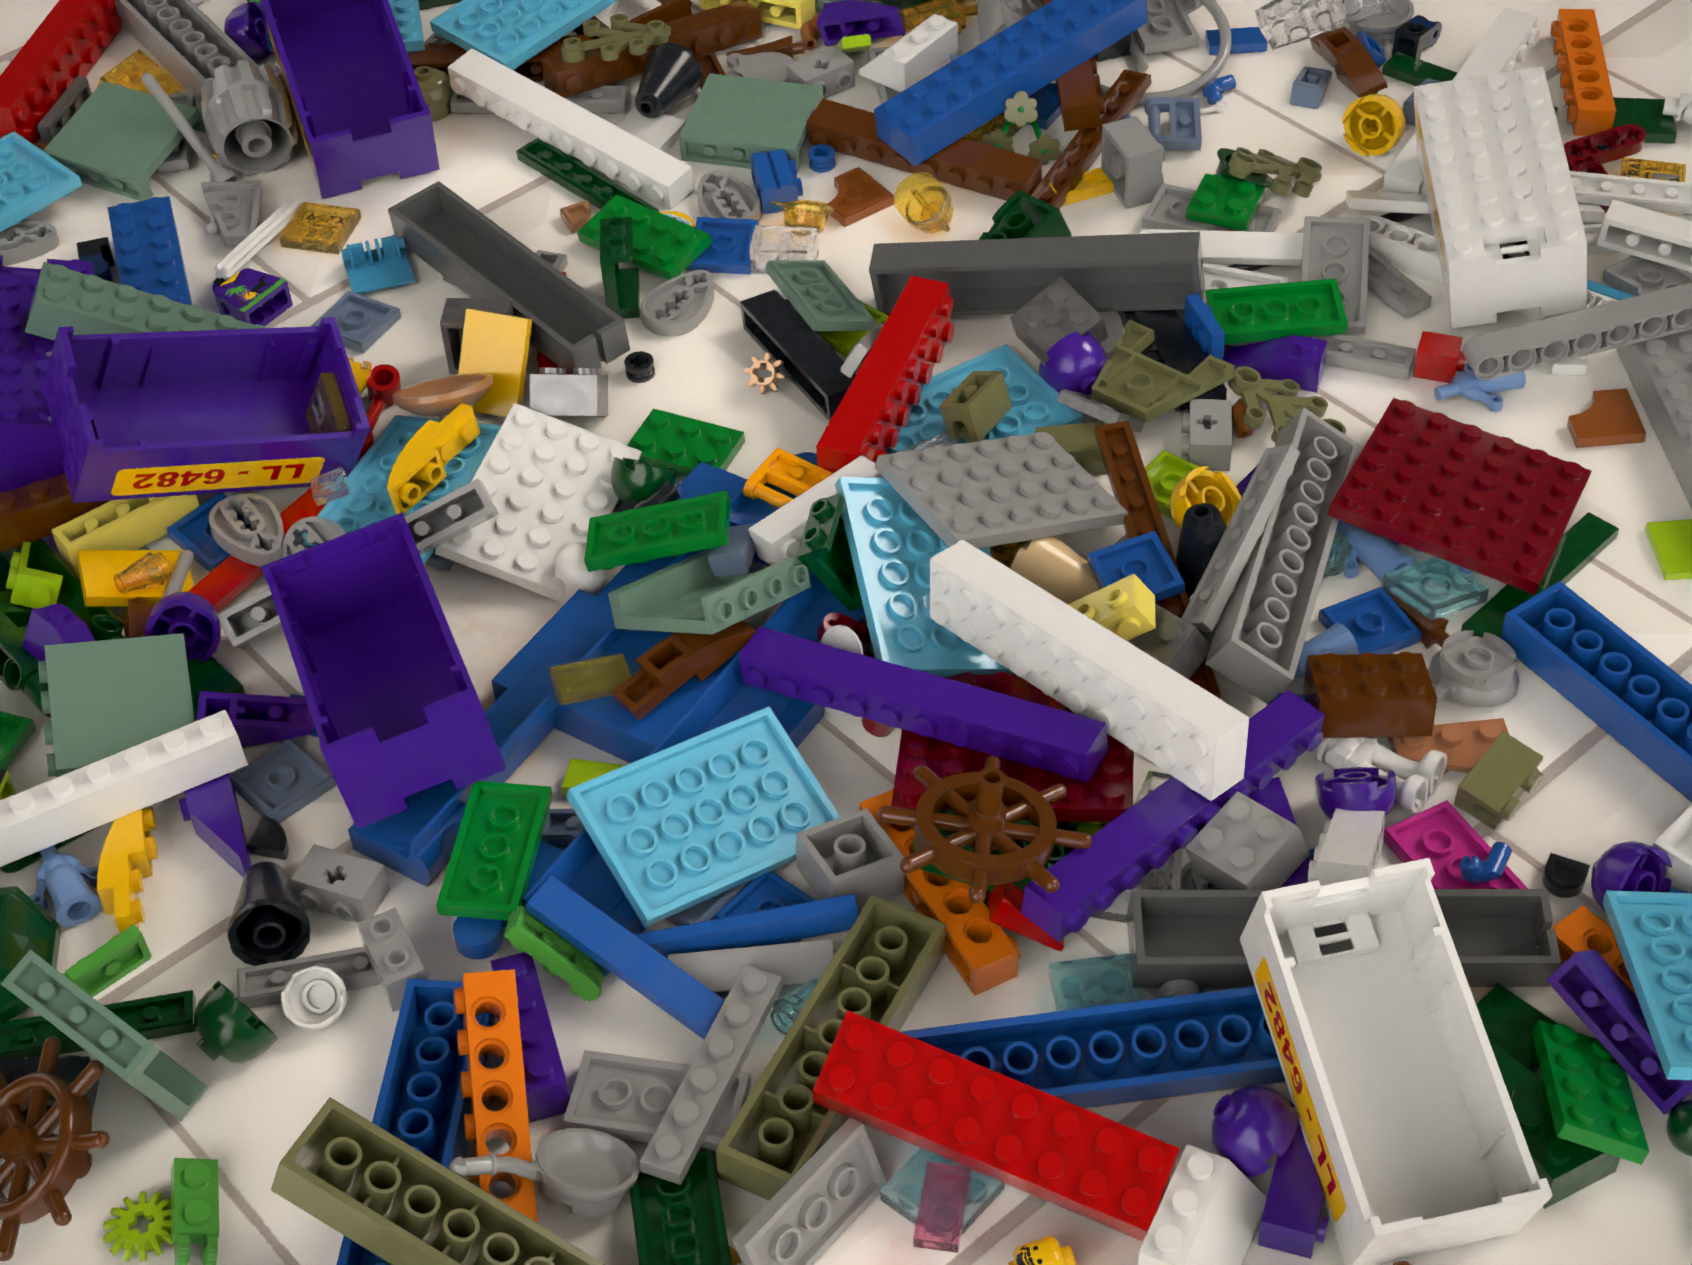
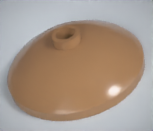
M488 373L456 375L406 387L395 392L392 398L393 403L403 410L419 416H439V420L442 421L461 403L470 406L475 405L491 389L494 381L493 376Z

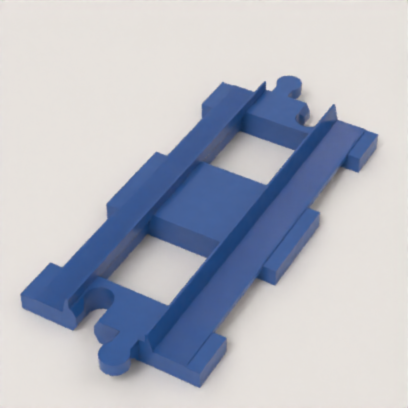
M802 452L795 454V456L818 466L816 453ZM703 462L676 489L681 496L678 500L727 490L731 500L730 526L758 523L779 509L759 498L753 500L744 496L743 488L748 479ZM768 482L764 484L792 499L798 497ZM706 549L688 552L681 556L653 559L645 563L627 564L596 596L579 589L491 680L495 702L485 712V716L507 770L479 781L504 783L554 728L628 763H633L768 706L772 709L795 747L798 748L824 717V707L743 683L738 655L742 650H739L702 682L692 676L641 720L635 719L616 702L612 692L640 670L636 661L637 658L676 632L615 629L608 593ZM755 550L753 561L770 566V564L758 557ZM808 569L811 587L786 599L762 627L820 643L817 637V629L827 614L838 612L862 624L866 620L863 607L849 611ZM450 779L405 797L407 810L359 829L356 828L354 823L348 829L353 850L427 887L450 861L473 783L456 790L453 780ZM585 828L565 850L541 840L526 895L522 898L523 907H526V903L552 875L631 933H643L648 928H644ZM457 917L453 923V935L458 951L464 957L473 960L493 956L504 943V933L508 921ZM604 968L603 971L605 972L604 976L606 978L610 971Z

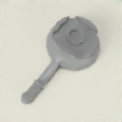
M1330 0L1344 10L1346 22L1350 25V31H1352L1354 36L1362 29L1381 45L1382 40L1390 39V43H1394L1396 29L1412 19L1414 15V6L1410 0Z
M1464 630L1450 635L1444 640L1442 649L1433 656L1428 669L1431 681L1434 684L1437 703L1444 696L1458 703L1473 707H1494L1507 703L1516 695L1519 686V675L1516 669L1517 664H1515L1517 658L1515 650L1503 639L1484 632L1483 638L1473 636L1474 630Z
M567 1128L550 1133L540 1141L534 1163L519 1158L496 1156L494 1153H489L487 1156L457 1157L448 1167L449 1170L464 1179L467 1176L484 1174L494 1176L498 1172H504L529 1180H538L540 1192L550 1204L559 1209L561 1202L572 1206L570 1213L579 1216H601L616 1210L619 1207L620 1200L624 1199L625 1193L636 1183L640 1171L637 1155L625 1142L608 1133L589 1128Z

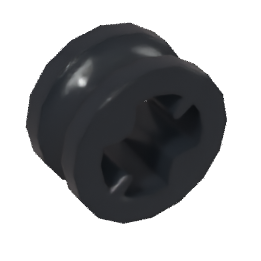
M638 351L629 354L625 358L624 363L628 380L635 383H643L654 377V360L651 354Z

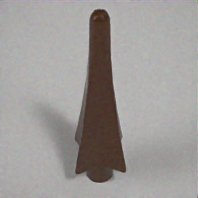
M791 35L766 44L730 51L726 56L732 53L752 55L761 52H779L794 59V55L805 54L804 42L793 43Z
M1383 587L1422 632L1421 642L1426 649L1435 643L1442 648L1444 640L1450 636L1445 632L1449 620L1437 616L1411 603L1389 588Z
M141 598L128 599V610L121 616L125 638L142 636L153 606H145V601Z

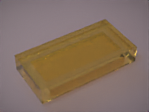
M623 653L553 666L549 672L560 705L611 696L614 690L631 677Z

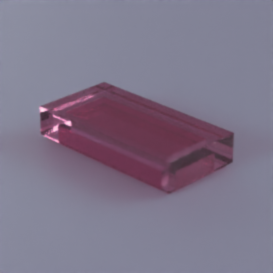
M927 1162L913 1237L914 1247L954 1253L959 1252L972 1177V1167Z

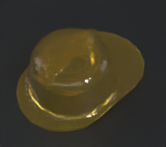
M920 172L904 179L897 187L894 195V205L904 219L912 227L920 229L925 233H936L942 229L946 232L950 230L948 224L953 217L952 198L943 185L929 173Z
M819 201L769 202L772 206L783 209L786 229L795 239L801 240L812 238L822 233L826 226L828 215L835 211L832 205Z

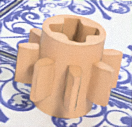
M765 353L764 360H759V358L752 356L751 359L754 364L751 369H744V372L750 374L751 377L747 386L754 387L757 384L760 385L759 394L763 395L767 392V387L779 391L777 383L780 379L787 378L786 375L780 373L779 369L784 362L778 360L771 363L772 355L770 353ZM767 367V370L772 371V375L764 380L763 377L759 376V371L765 370Z

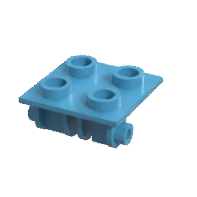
M394 234L381 238L382 248H380L376 238L374 239L376 247L374 250L370 249L367 240L365 241L367 250L365 252L362 242L346 245L347 248L341 249L348 280L354 293L369 294L373 291L400 287L415 282L405 251L403 236L397 237Z

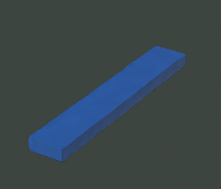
M551 875L526 903L525 910L704 1040L725 1000Z
M848 894L634 935L668 959V955L772 945L847 931L851 929L860 913L855 894Z

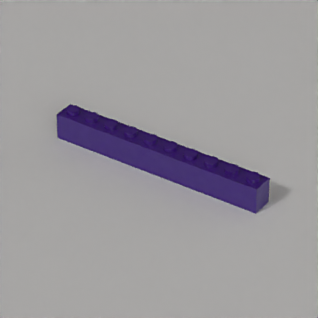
M759 627L738 655L743 683L755 688L780 693L787 697L817 704L821 707H828L856 717L880 722L890 727L901 728L925 737H932L960 747L984 752L991 756L1022 763L1029 767L1050 771L1067 778H1074L1089 783L1108 751L1106 722L771 629Z
M1287 690L1249 719L1244 779L1210 801L1172 776L1091 836L1093 843L1090 848H1075L1047 869L1060 882L1057 892H1046L1034 880L1025 886L1021 913L1057 942L1071 932L1076 933L1080 931L1091 916L1099 910H1107L1117 896L1126 889H1134L1141 882L1143 876L1152 869L1163 867L1169 857L1178 849H1185L1237 791L1248 797L1256 789H1264L1270 783L1273 776L1282 769L1285 771L1290 769L1299 756L1306 751H1313L1323 738L1321 729L1325 714Z

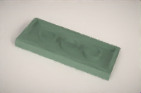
M825 260L767 261L765 272L813 331H862L874 328L875 319Z

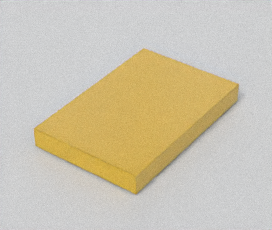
M466 309L458 375L488 373L493 376L494 381L491 389L472 406L474 412L507 417L514 403L522 405L532 319Z
M78 550L77 564L85 606L126 607L128 606V599L132 600L134 598L143 599L145 606H154L163 598L178 557L183 550ZM190 569L181 592H188L194 587Z

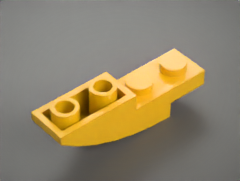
M461 403L441 422L428 420L400 452L392 467L387 484V490L396 515L402 512L405 515L447 477L444 466L480 434L472 406Z
M145 807L116 819L108 833L100 856L97 873V892L106 915L114 914V919L120 933L133 924L139 929V923L145 922L144 906L142 900L138 899V893L144 892L143 878L153 876L152 860L158 859L156 840L154 836H151V830L157 829L153 807Z

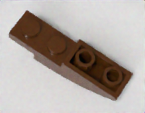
M1345 26L1339 29L1334 27L1309 38L1312 49L1335 68L1337 79L1358 98L1377 94L1378 91L1388 87L1386 80L1369 53Z
M742 620L713 635L676 632L637 658L636 661L640 670L614 690L612 694L616 702L639 721L692 676L702 682L744 647L756 631Z

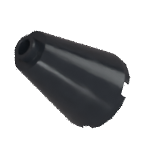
M666 42L651 51L635 97V106L643 116L656 118L699 88L703 79V69L700 62L697 65L692 56L694 54L690 49L681 44Z
M1208 503L1191 506L1186 510L1183 517L1176 562L1185 583L1189 599L1195 592L1227 528L1219 509Z
M269 861L258 862L246 871L227 929L228 941L233 954L249 965L257 966L296 959L304 952L310 942V922L283 869L278 864Z

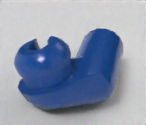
M1230 74L1211 80L1205 86L1202 94L1203 97L1207 98L1208 104H1216V102L1221 101L1223 98L1221 93L1235 89L1236 81L1234 76Z
M1495 842L1486 860H1480L1476 855H1473L1471 859L1468 855L1465 856L1459 863L1462 878L1472 884L1499 879L1511 856V847L1504 842Z

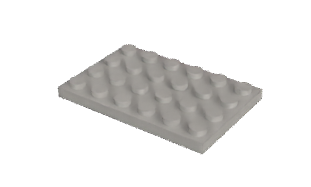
M1047 432L878 455L874 467L948 547L964 540L979 549L1124 524V516L1128 514L1117 502L1116 498L1109 494Z

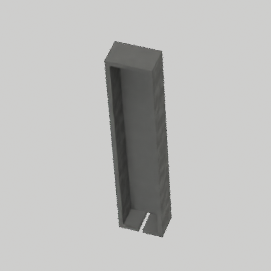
M440 181L388 208L394 234L397 237L403 236L405 247L469 297L512 299L514 316L532 319L529 344L560 368H566V373L569 375H573V368L600 369L602 361L608 364L630 350L625 320Z
M1200 232L874 244L869 265V274L877 310L888 316L911 276L949 283V297H952L954 300L951 316L1014 314L1060 276L1097 312L1185 309V296L1198 293L1203 300L1205 286Z
M1434 889L1469 987H1494L1497 983L1503 987H1550L1546 980L1559 968L1561 960L1555 929H1550L1553 924V917L1547 889ZM1131 890L1127 909V927L1132 988H1161L1168 981L1183 979L1197 983L1200 988H1243L1255 986L1240 937L1261 892L1268 890ZM1345 923L1315 928L1314 932L1316 938L1347 932ZM1351 940L1319 946L1322 956L1353 949Z

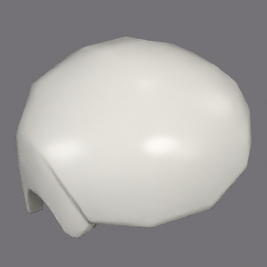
M585 542L565 545L556 556L555 578H559L565 583V594L569 597H572L579 589L595 596L608 576V570L588 572L584 562Z
M311 966L292 975L284 991L281 992L280 999L284 1015L296 1026L316 1030L328 1027L341 1016L347 1004L348 994L343 979L330 968Z

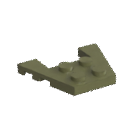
M1129 320L1124 327L1125 334L1122 339L1118 338L1114 346L1115 352L1112 358L1105 362L1092 386V395L1094 399L1147 423L1232 379L1235 376V367L1228 362L1209 355L1188 375L1140 354L1155 340L1154 330Z

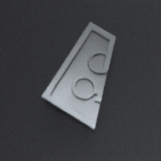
M262 180L201 183L202 193L225 246H237L260 225L263 198Z

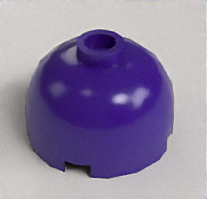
M252 1L234 8L225 19L224 33L253 61L265 59L273 55L272 51H269L267 48V29L261 5Z
M1085 331L1086 335L1084 336L1074 332L1060 339L1046 353L1049 360L1045 366L1042 362L1039 365V375L1059 394L1064 389L1086 395L1092 394V386L1107 361V357L1101 344L1088 331Z
M175 592L161 598L152 607L146 622L145 635L147 637L183 633L187 660L201 658L199 663L207 661L216 652L221 639V625L215 607L204 597L191 592Z
M1350 767L1334 769V777L1324 780V772L1319 773L1315 777L1318 804L1330 820H1332L1336 808L1352 811H1385L1386 817L1391 812L1396 800V774L1393 770L1388 769L1387 776H1381L1377 767Z
M1629 841L1614 844L1593 865L1591 877L1593 897L1606 913L1603 906L1606 890L1669 893L1672 880L1666 878L1665 875L1666 866L1672 868L1671 860L1665 851L1641 842Z
M1247 1086L1234 1091L1231 1095L1223 1096L1216 1104L1213 1112L1215 1117L1212 1123V1142L1220 1156L1229 1159L1246 1177L1253 1178L1265 1173L1271 1168L1265 1161L1274 1152L1281 1157L1295 1136L1299 1122V1114L1292 1109L1295 1105L1277 1091L1262 1086Z

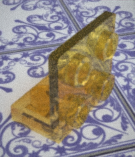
M140 49L100 77L98 86L103 81L116 85L120 84L124 87L144 91L152 95L142 82V75L150 73L166 94L179 93L182 88L180 84Z

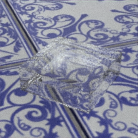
M343 467L310 479L313 498L317 506L350 494L348 479Z

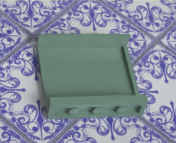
M709 73L679 135L681 160L751 169L750 157L752 154L761 152L769 154L770 151L784 149L788 159L795 161L798 173L800 168L799 150L808 132L807 120L822 99H824L823 86Z
M103 81L44 148L43 152L79 175L82 183L144 201L154 195L147 181L184 136L153 95L144 91L133 90L120 84L116 85ZM172 101L194 130L206 132L198 108Z
M706 549L608 593L615 629L713 635L810 588L808 568L797 558L798 553L757 572L714 577L708 562L710 550Z
M183 633L44 645L46 660L38 661L40 684L48 683V691H41L43 714L51 713V722H43L45 745H54V753L46 754L48 777L62 776L195 722Z
M32 950L27 952L1 983L2 986L124 1081L178 1120H183L208 1089L207 1085Z

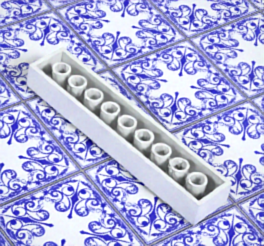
M964 540L957 542L930 558V618L937 624L956 634L963 641L982 651L989 658L1005 666L1018 677L1028 681L1044 694L1049 695L1069 708L1072 712L1106 722L1107 734L1208 800L1212 801L1244 779L1249 717Z

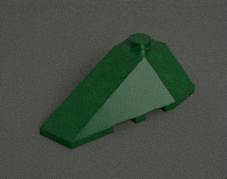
M1017 190L996 211L992 217L994 221L993 226L989 232H983L979 240L1069 237L1072 234L1059 208Z

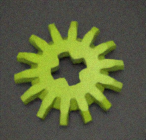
M140 1191L137 1205H134L127 1196L123 1198V1202L128 1208L126 1211L113 1207L110 1210V1214L119 1219H111L103 1224V1229H114L103 1237L105 1244L115 1241L109 1250L110 1253L115 1255L123 1248L125 1249L124 1261L129 1262L133 1253H139V1259L142 1262L147 1261V1252L154 1250L157 1256L163 1254L164 1252L160 1246L164 1242L173 1245L174 1242H171V1235L169 1234L171 1231V1209H169L171 1207V1197L160 1202L163 1193L157 1191L147 1202V1193ZM140 1216H145L147 1221L154 1219V1222L148 1224V1231L140 1234L138 1229L130 1230V1228L137 1225L136 1219Z

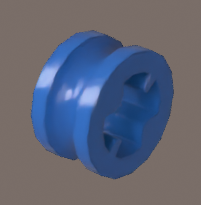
M821 144L809 149V168L812 171L824 173L834 169L836 162L834 158L835 149L833 147Z

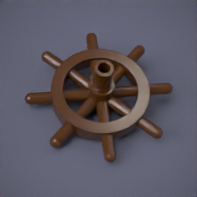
M990 756L985 760L984 770L981 772L960 773L943 779L938 777L927 766L919 765L914 769V776L927 789L921 795L916 810L883 806L878 811V817L882 822L914 826L915 840L920 850L904 857L900 861V869L904 873L909 874L932 864L954 878L970 882L969 898L976 904L982 903L985 900L987 885L1013 883L1027 877L1034 880L1046 892H1057L1060 887L1059 880L1043 867L1049 860L1054 845L1088 849L1091 847L1093 839L1088 833L1057 829L1056 815L1051 804L1066 797L1067 788L1065 785L1058 783L1038 792L1026 783L1005 776L1000 771V760L995 756ZM946 807H949L957 815L943 814L939 812L945 809ZM1026 817L1032 823V825L1017 824L1014 822ZM938 830L956 833L944 838ZM1013 840L1031 843L1022 849ZM968 845L974 852L962 848ZM997 849L1002 853L1001 855H991Z
M54 1036L48 1037L43 1043L37 1072L23 1075L8 1084L4 1074L0 1072V1159L3 1158L5 1160L0 1167V1220H2L0 1229V1261L3 1262L10 1260L14 1255L20 1224L34 1222L49 1212L58 1226H66L71 1222L72 1214L64 1197L68 1194L75 1181L85 1177L90 1171L92 1155L88 1150L105 1148L110 1142L107 1132L92 1131L91 1108L86 1096L88 1090L103 1074L105 1070L104 1064L99 1060L90 1061L74 1081L55 1075L61 1041ZM50 1095H53L56 1102L46 1112ZM28 1108L27 1117L25 1119L23 1112ZM59 1126L58 1135L53 1134L54 1130ZM31 1176H33L35 1184L29 1189ZM11 1182L7 1199L3 1193V1190Z

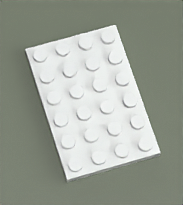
M514 403L472 481L479 479L483 482L499 515L437 546L435 554L565 604L571 597L565 594V583L561 579L555 578L556 556L565 545L587 542L589 518L612 514L616 510L620 499L614 493L611 484L614 456L621 459L624 457L640 460L642 451Z

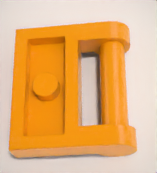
M776 448L748 478L743 488V495L753 500L759 498L781 508L793 499L765 486L766 482L795 496H799L833 473L780 448Z

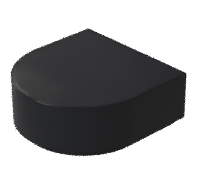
M1550 853L1543 873V885L1548 892L1557 897H1574L1582 891L1590 865Z

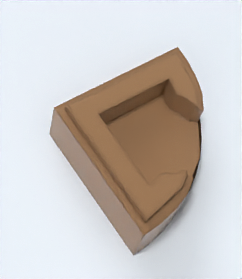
M588 200L560 209L561 219L572 234L579 231L591 219V209Z

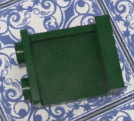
M611 217L600 219V265L606 306L623 319L640 318L639 269H619V262L633 261V221L631 217Z
M838 493L827 498H820L812 503L797 558L849 611L862 608L863 604L844 522L840 517L845 498Z

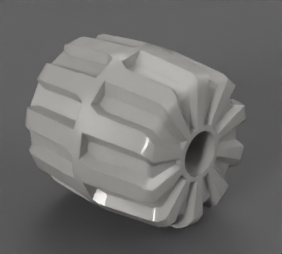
M238 60L237 65L232 68L225 64L217 67L214 70L215 78L205 79L201 88V108L204 128L219 161L225 167L238 170L241 175L251 176L254 173L275 171V168L280 164L290 160L293 156L292 147L298 142L294 109L281 79L275 78L269 66L262 64L259 67L251 66L249 60Z

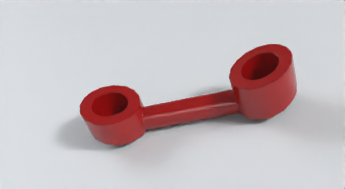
M381 364L371 369L367 380V392L372 403L366 413L370 431L359 457H363L373 445L374 435L372 432L384 407L393 404L392 395L401 390L400 374L394 366Z

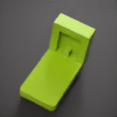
M24 541L21 553L13 552L5 588L12 590L10 603L34 609L56 604L63 576L27 568L31 543Z

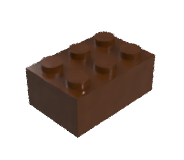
M1365 652L1350 655H1336L1333 653L1307 655L1303 693L1308 704L1325 714L1321 729L1323 738L1432 736L1437 696L1422 653L1374 654Z

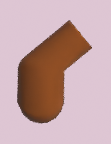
M820 14L814 15L812 20L806 21L801 26L800 35L807 50H813L817 47L816 38L821 34L816 22Z
M1239 398L1232 406V421L1237 438H1246L1253 434L1252 428L1243 423L1246 408L1242 398Z

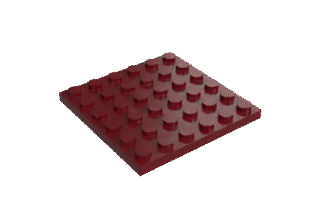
M1393 397L1333 498L1327 515L1536 595L1592 471L1583 468L1576 462L1564 461L1548 455L1543 450L1526 447L1508 437H1499L1483 431L1475 425L1461 423L1448 418L1443 413L1431 412L1416 406L1410 401L1399 400Z
M966 672L956 674L954 677H944L1076 714L1016 674L998 672L995 674L974 675ZM902 729L891 806L916 810L921 795L927 789L914 776V769L917 766L925 765L943 779L960 773L981 772L984 770L985 760L991 755ZM1107 734L1108 751L1089 783L997 757L1001 763L1000 771L1005 776L1026 783L1038 792L1058 783L1065 785L1067 788L1066 797L1051 804L1057 821L1111 822L1133 806L1134 751L1109 734Z

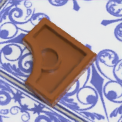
M857 167L834 178V187L837 189L838 194L835 199L827 203V213L846 227L894 205L895 197L864 170Z
M1627 388L1593 391L1591 407L1580 414L1568 417L1567 427L1576 448L1642 443L1645 441L1646 431Z

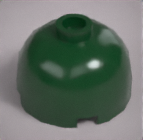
M614 456L611 484L614 493L619 499L625 502L633 501L638 503L640 500L644 501L652 495L666 480L677 489L682 471L671 467L669 470L661 469L662 467L659 464L624 457L621 459Z
M219 980L203 995L197 1004L194 1013V1026L202 1038L196 1044L213 1061L219 1056L232 1063H244L253 1060L265 1052L278 1038L246 1004L234 998L235 994Z

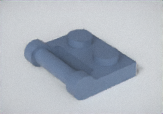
M1151 97L1145 101L1144 107L1145 113L1148 115V128L1155 140L1162 144L1164 150L1201 151L1202 135L1199 98ZM1162 112H1168L1169 135H1161L1160 114Z

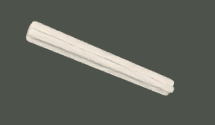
M292 198L287 199L215 265L216 277L228 280L302 212L299 206L301 202L298 199L295 201Z

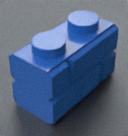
M784 149L770 151L769 154L766 152L752 154L750 157L751 176L756 193L760 199L762 212L770 214L777 213L780 209L782 211L796 210L799 207L798 196H803V188L800 177L797 178L795 161L788 159Z

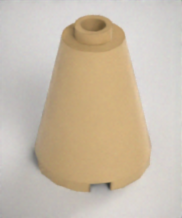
M1056 536L1032 539L1030 544L1026 543L1023 548L1020 547L1010 567L1014 572L1066 604H1070L1102 589L1088 562Z

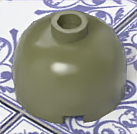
M428 66L416 68L414 73L424 101L429 107L432 121L446 118L450 115V101L454 92L450 86V78L445 72Z

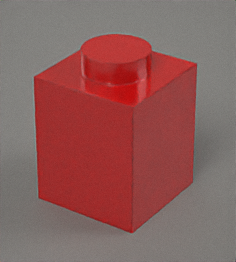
M1422 331L1413 377L1452 383L1456 372L1463 371L1466 361L1461 351L1463 337Z

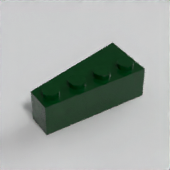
M1489 1040L1539 1179L1547 1178L1553 1195L1543 1205L1544 1209L1616 1172L1620 1160L1619 1157L1557 1137L1543 1080Z

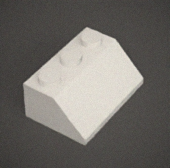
M933 14L860 68L859 75L899 92L906 90L931 75L949 61L951 54H958V23L941 15Z
M1186 1144L1140 1248L1138 1265H1243L1262 1219L1267 1197L1229 1159Z

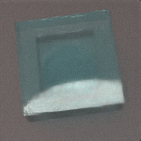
M1345 536L1333 540L1323 578L1336 576L1345 571L1353 546Z

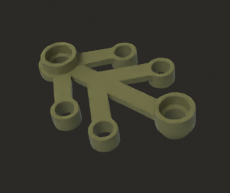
M615 14L610 17L611 29L601 28L598 20H586L583 22L584 35L602 38L581 42V39L577 37L566 38L561 46L562 59L569 63L580 62L586 57L585 51L600 48L602 60L614 61L619 58V54L628 45L630 54L643 55L647 52V48L650 45L657 46L668 42L671 35V27L660 20L650 21L647 25L628 22V17L624 14Z
M1237 147L1228 163L1230 167L1229 173L1240 179H1246L1247 175H1251V173L1277 175L1272 181L1270 190L1280 196H1287L1291 187L1289 182L1290 176H1295L1296 178L1292 192L1304 198L1310 196L1313 189L1312 182H1319L1322 177L1320 173L1322 166L1314 160L1301 157L1298 163H1294L1265 149H1259L1258 153L1255 154L1248 149Z
M1242 366L1236 368L1235 376L1228 380V386L1236 395L1242 397L1246 412L1243 417V423L1253 429L1261 428L1266 413L1263 409L1259 408L1257 399L1267 405L1274 425L1271 440L1275 444L1279 431L1288 423L1286 417L1292 419L1300 411L1298 409L1304 407L1319 418H1322L1328 407V402L1319 396L1297 397L1300 385L1292 379H1261L1260 374L1250 367ZM1330 418L1323 419L1343 434L1346 433V428L1341 422Z

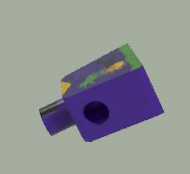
M250 268L242 269L228 280L216 278L212 285L220 315H229L237 320L253 325L266 326L293 306L287 280Z

